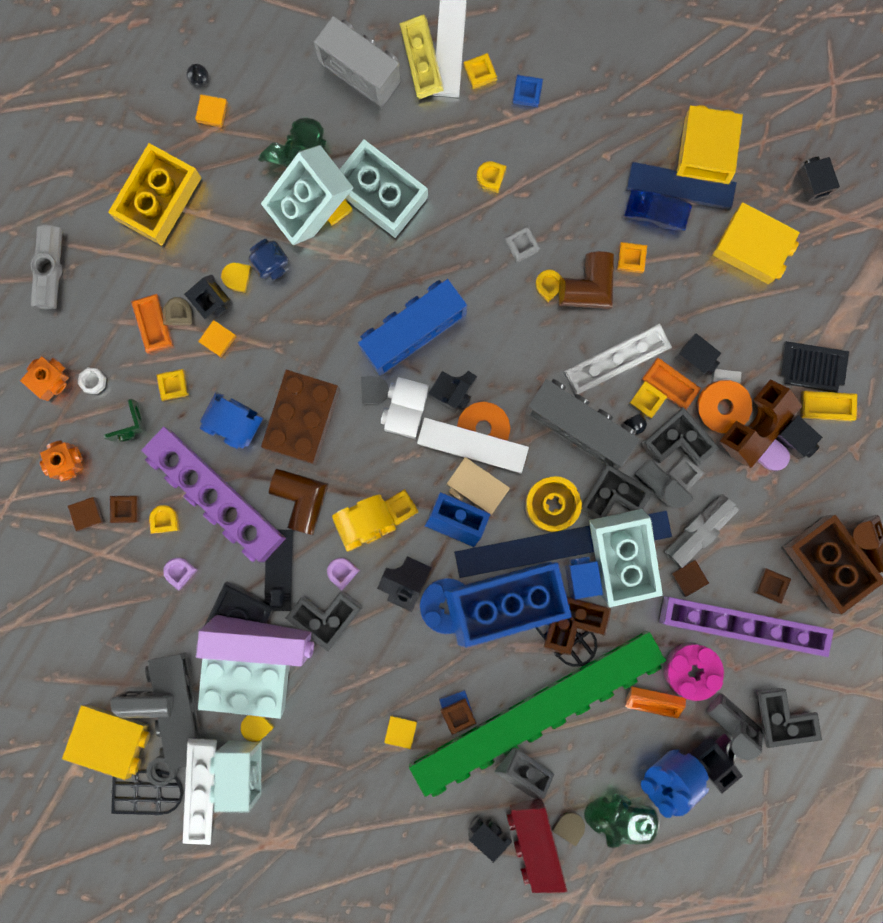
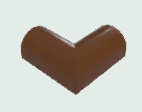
M604 251L590 252L586 254L585 279L560 278L559 306L611 309L613 307L614 254Z
M276 469L271 479L269 494L295 502L287 528L314 535L329 484Z
M874 515L865 519L854 529L853 538L860 548L865 549L868 559L877 571L882 573L883 525L880 516Z
M567 597L572 617L550 623L544 648L556 653L571 655L577 629L605 636L611 616V608Z

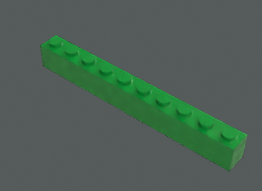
M645 630L409 763V769L424 797L430 794L432 797H436L447 790L446 785L453 781H456L457 784L465 781L471 776L470 772L478 767L480 770L488 768L495 763L494 758L501 754L507 756L513 748L519 749L517 745L526 740L528 743L539 739L543 736L542 731L550 726L552 729L562 726L567 722L565 718L573 713L576 716L585 713L591 708L589 704L599 699L600 702H604L615 695L613 691L623 686L626 689L638 682L637 677L642 674L652 675L662 669L660 664L666 662V659L651 633Z

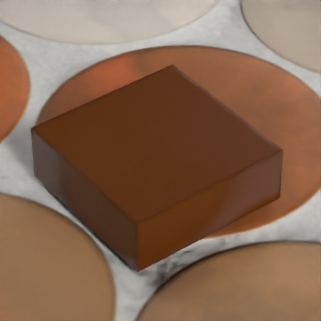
M110 496V523H139V496Z
M96 497L68 505L75 531H81L104 523Z
M692 560L683 568H679L671 573L684 597L709 584L696 560Z
M764 568L754 593L782 604L791 578Z
M466 698L440 709L452 735L477 724Z

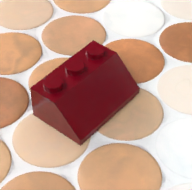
M535 798L510 805L511 813L506 814L510 831L516 830L518 840L514 841L517 858L523 857L525 868H521L524 885L530 884L532 893L567 892L543 800Z

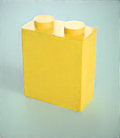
M690 105L684 119L677 176L730 184L736 172L743 114L734 113L731 110L709 109L702 105Z
M742 202L736 209L712 255L769 285L775 279L780 280L787 268L784 262L787 256L791 257L799 245L796 239L800 232Z
M89 704L81 705L62 759L123 780L129 779L132 774L136 775L140 767L141 759L138 756L141 748H145L149 741L150 732L147 731L149 724L131 718H121L113 712Z

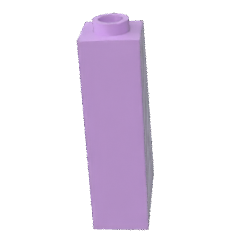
M216 615L199 630L196 658L302 666L308 658L312 657L314 642L310 641V631Z

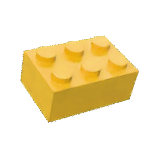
M148 143L108 213L119 223L162 246L200 182L201 176L196 168Z

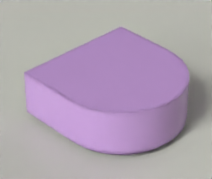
M775 439L758 462L770 471H778L788 465L790 454L787 448Z
M173 558L164 566V577L177 590H181L198 569L184 558Z
M336 558L328 565L327 575L331 582L342 591L360 570L348 559Z

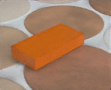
M154 294L131 301L145 351L151 353L174 346L168 325H163V308L159 295Z
M656 358L641 379L666 395L667 399L679 408L684 407L686 410L702 389L660 358Z
M632 687L626 697L625 707L679 718L686 707V698Z

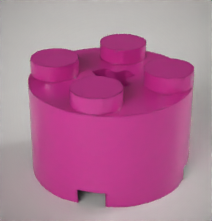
M683 643L670 651L663 665V675L667 685L675 693L689 700L701 701L710 698L722 688L724 668L721 659L712 649L696 643ZM692 665L698 668L695 677L688 674V672L692 671Z

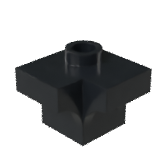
M442 371L429 391L428 397L454 413L459 408L464 410L471 399L468 393L477 380V376L467 371L460 377H453Z
M407 556L403 565L399 568L390 569L386 567L377 589L389 594L387 601L412 612L432 567Z
M725 733L716 741L709 736L689 753L700 761L708 774L709 780L721 794L743 777L735 765L737 756L732 749V740Z

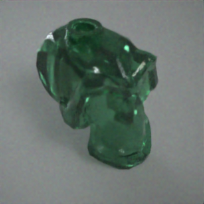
M299 118L291 125L293 127L290 129L291 135H287L285 145L277 142L272 143L259 155L258 160L288 168L299 152L319 145L324 149L327 141L322 138L324 128L318 121L312 118Z
M614 793L611 802L606 797H600L590 802L584 812L586 823L596 833L605 834L607 847L617 848L623 844H650L658 834V812L652 807L632 803L629 798L620 793Z

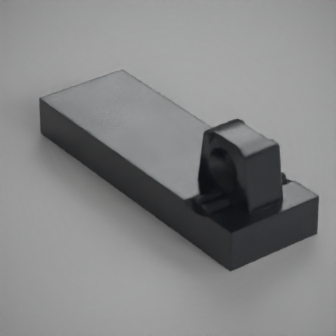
M277 529L286 539L265 561L264 600L269 602L271 607H274L273 611H291L293 605L294 530Z

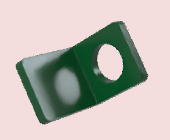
M133 399L127 400L134 426L104 434L106 440L113 441L119 439V442H125L134 439V434L146 431L137 401Z

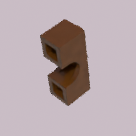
M771 379L754 398L758 406L755 420L749 426L736 421L719 441L733 459L749 468L756 464L802 407L790 388Z

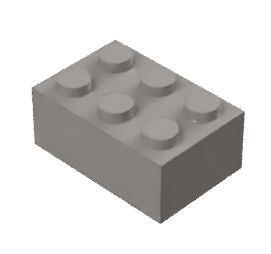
M333 16L314 41L318 60L322 65L381 107L384 106L401 83L397 57L387 50L383 52L377 48L376 43L369 36L363 35L362 37L356 33L355 28L344 19L340 21Z

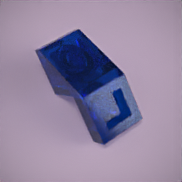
M631 191L624 216L631 220L653 222L662 229L685 231L692 205L654 192Z

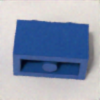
M440 492L431 508L425 527L475 547L482 538L490 513Z
M590 557L570 559L571 565H565L570 598L580 599L603 595L598 561H590Z

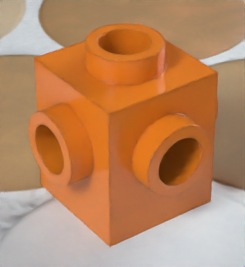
M41 356L28 365V372L22 377L20 382L40 399L49 401L54 395H58L64 390L67 385L65 382L69 379V376L63 372L65 367L55 358L48 360Z
M62 440L48 444L46 446L47 450L40 452L42 458L40 461L41 469L46 476L49 475V478L58 479L60 482L74 478L76 476L75 473L84 470L81 463L83 461L82 455L73 444L63 443ZM61 457V462L58 463L56 458Z

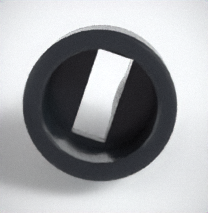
M192 64L187 70V79L192 86L203 87L209 80V74L203 65ZM195 70H198V80H194Z
M642 412L623 421L625 425L636 431L635 435L644 432L647 426Z

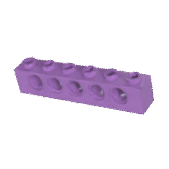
M163 427L141 450L148 456L145 461L155 470L160 468L167 474L164 479L175 489L179 486L186 492L183 497L194 507L199 505L204 509L203 516L213 525L218 523L225 530L222 534L233 544L237 541L244 547L242 553L252 562H255V560L265 562L286 539L170 429ZM177 453L179 457L178 463L170 467L168 463L169 457ZM196 471L198 480L194 485H189L187 478L191 472ZM215 489L218 494L217 500L209 504L207 494ZM230 508H235L237 511V517L233 522H228L226 519V513ZM250 526H254L257 530V535L252 541H248L245 536V532Z
M666 596L663 598L659 623L825 657H829L834 631L832 629Z

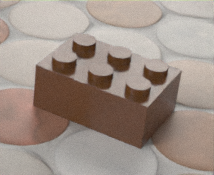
M286 369L261 448L317 465L340 393L339 386Z
M836 514L824 516L783 547L831 613L842 615L883 584V577L862 549L855 543L853 537Z

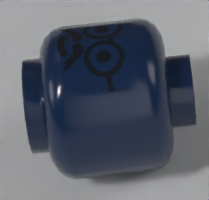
M263 239L250 248L251 254L248 261L260 278L266 279L271 277L272 280H276L285 274L284 267L288 263V257L278 242Z

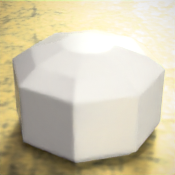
M87 367L79 373L78 385L85 393L98 394L105 389L106 377L101 370Z

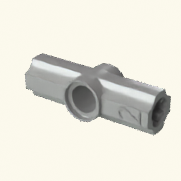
M51 225L37 226L35 256L31 260V269L33 271L31 306L35 308L52 310L56 309L58 280L63 271L60 264L62 229L60 227ZM51 262V269L46 273H42L44 264Z
M720 494L702 514H697L684 527V532L664 552L674 563L683 568L701 549L706 548L720 534L719 530L739 509L724 494Z

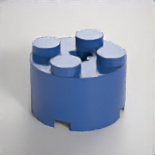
M215 392L200 420L202 423L200 429L213 436L217 434L225 437L223 442L233 448L238 449L240 447L244 449L245 446L249 447L264 417L257 415L256 411L232 398L228 401L223 398L224 394Z
M442 578L434 581L425 589L420 601V612L424 622L432 630L442 634L455 633L450 613H444V608H441L439 605L445 602L446 596L444 591L465 585L461 581L453 578Z
M680 750L667 752L646 771L644 780L641 782L642 790L648 794L651 801L658 807L661 815L666 818L686 815L709 791L706 783L709 778L703 765L689 753L686 756L678 753Z

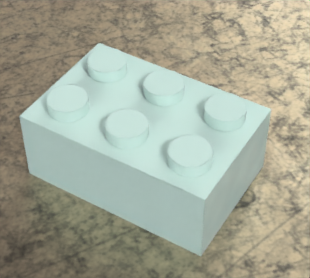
M366 140L360 143L339 169L353 186L352 191L345 199L394 238L398 236L428 198L427 187Z
M321 145L301 151L296 155L261 202V205L292 245H295L317 234L352 191L353 186Z
M643 509L589 520L595 559L598 561L603 591L602 597L607 605L614 607L663 596L651 518Z
M202 659L198 710L281 719L286 705L289 665Z
M228 741L215 752V757H211L210 773L215 774L214 786L210 787V803H214V812H249L261 797L262 741Z

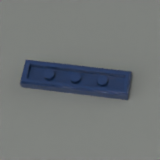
M632 162L626 190L731 210L737 182L731 181L730 184L677 176V170Z

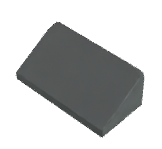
M513 748L495 770L497 775L530 797L545 799L554 777V773L517 748Z

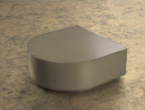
M173 297L165 303L163 307V325L190 326L192 324L191 307L185 299Z
M565 812L555 823L552 832L576 847L585 832V823L578 813Z

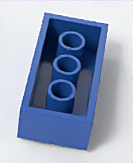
M446 279L444 282H441V280L434 282L427 288L428 293L423 297L415 296L405 304L406 309L399 314L396 312L389 314L383 319L384 324L376 330L372 327L360 336L362 339L358 342L360 349L379 376L385 374L466 316L467 304L449 279Z
M545 562L444 591L457 643L465 648L572 617L558 562Z

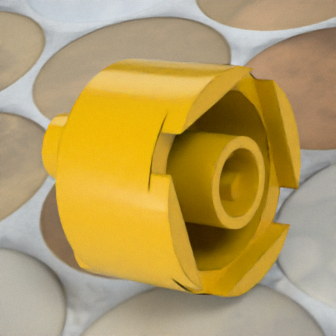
M557 476L547 477L535 483L528 491L525 499V511L528 519L535 527L547 532L567 529L576 522L582 509L581 497L575 485L569 480ZM556 498V504L559 505V509H553L551 512L546 501Z
M380 494L361 500L356 505L350 508L346 507L332 515L335 527L347 552L362 546L363 543L367 542V544L377 541L382 536L396 530L393 519Z

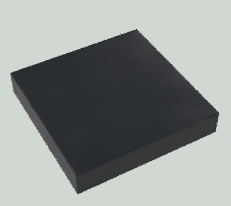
M226 581L205 625L216 615L267 624L274 607H271L269 602Z

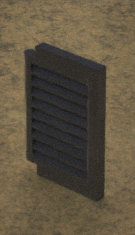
M785 341L780 376L785 377L784 384L838 393L839 386L845 385L849 351Z

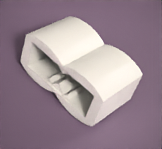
M398 377L396 383L391 382L387 398L392 399L389 409L384 408L380 423L385 425L384 431L416 439L429 392V385Z

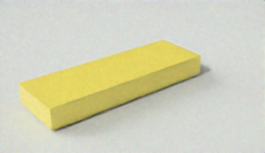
M423 14L400 23L417 97L421 99L444 91L426 16Z

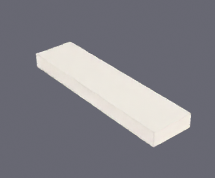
M440 0L436 59L444 91L435 93L433 96L459 97L467 0Z
M658 324L565 370L564 374L574 394H581L671 349L672 346L661 325Z
M425 417L417 442L418 445L466 457L467 459L520 474L522 473L529 449L527 446Z
M188 739L183 843L211 844L213 803H210V787L214 786L215 774L210 773L211 757H215L217 740Z

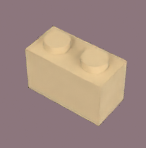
M466 457L447 483V486L450 487L449 494L460 501L466 498L473 503L472 506L490 513V516L510 489Z

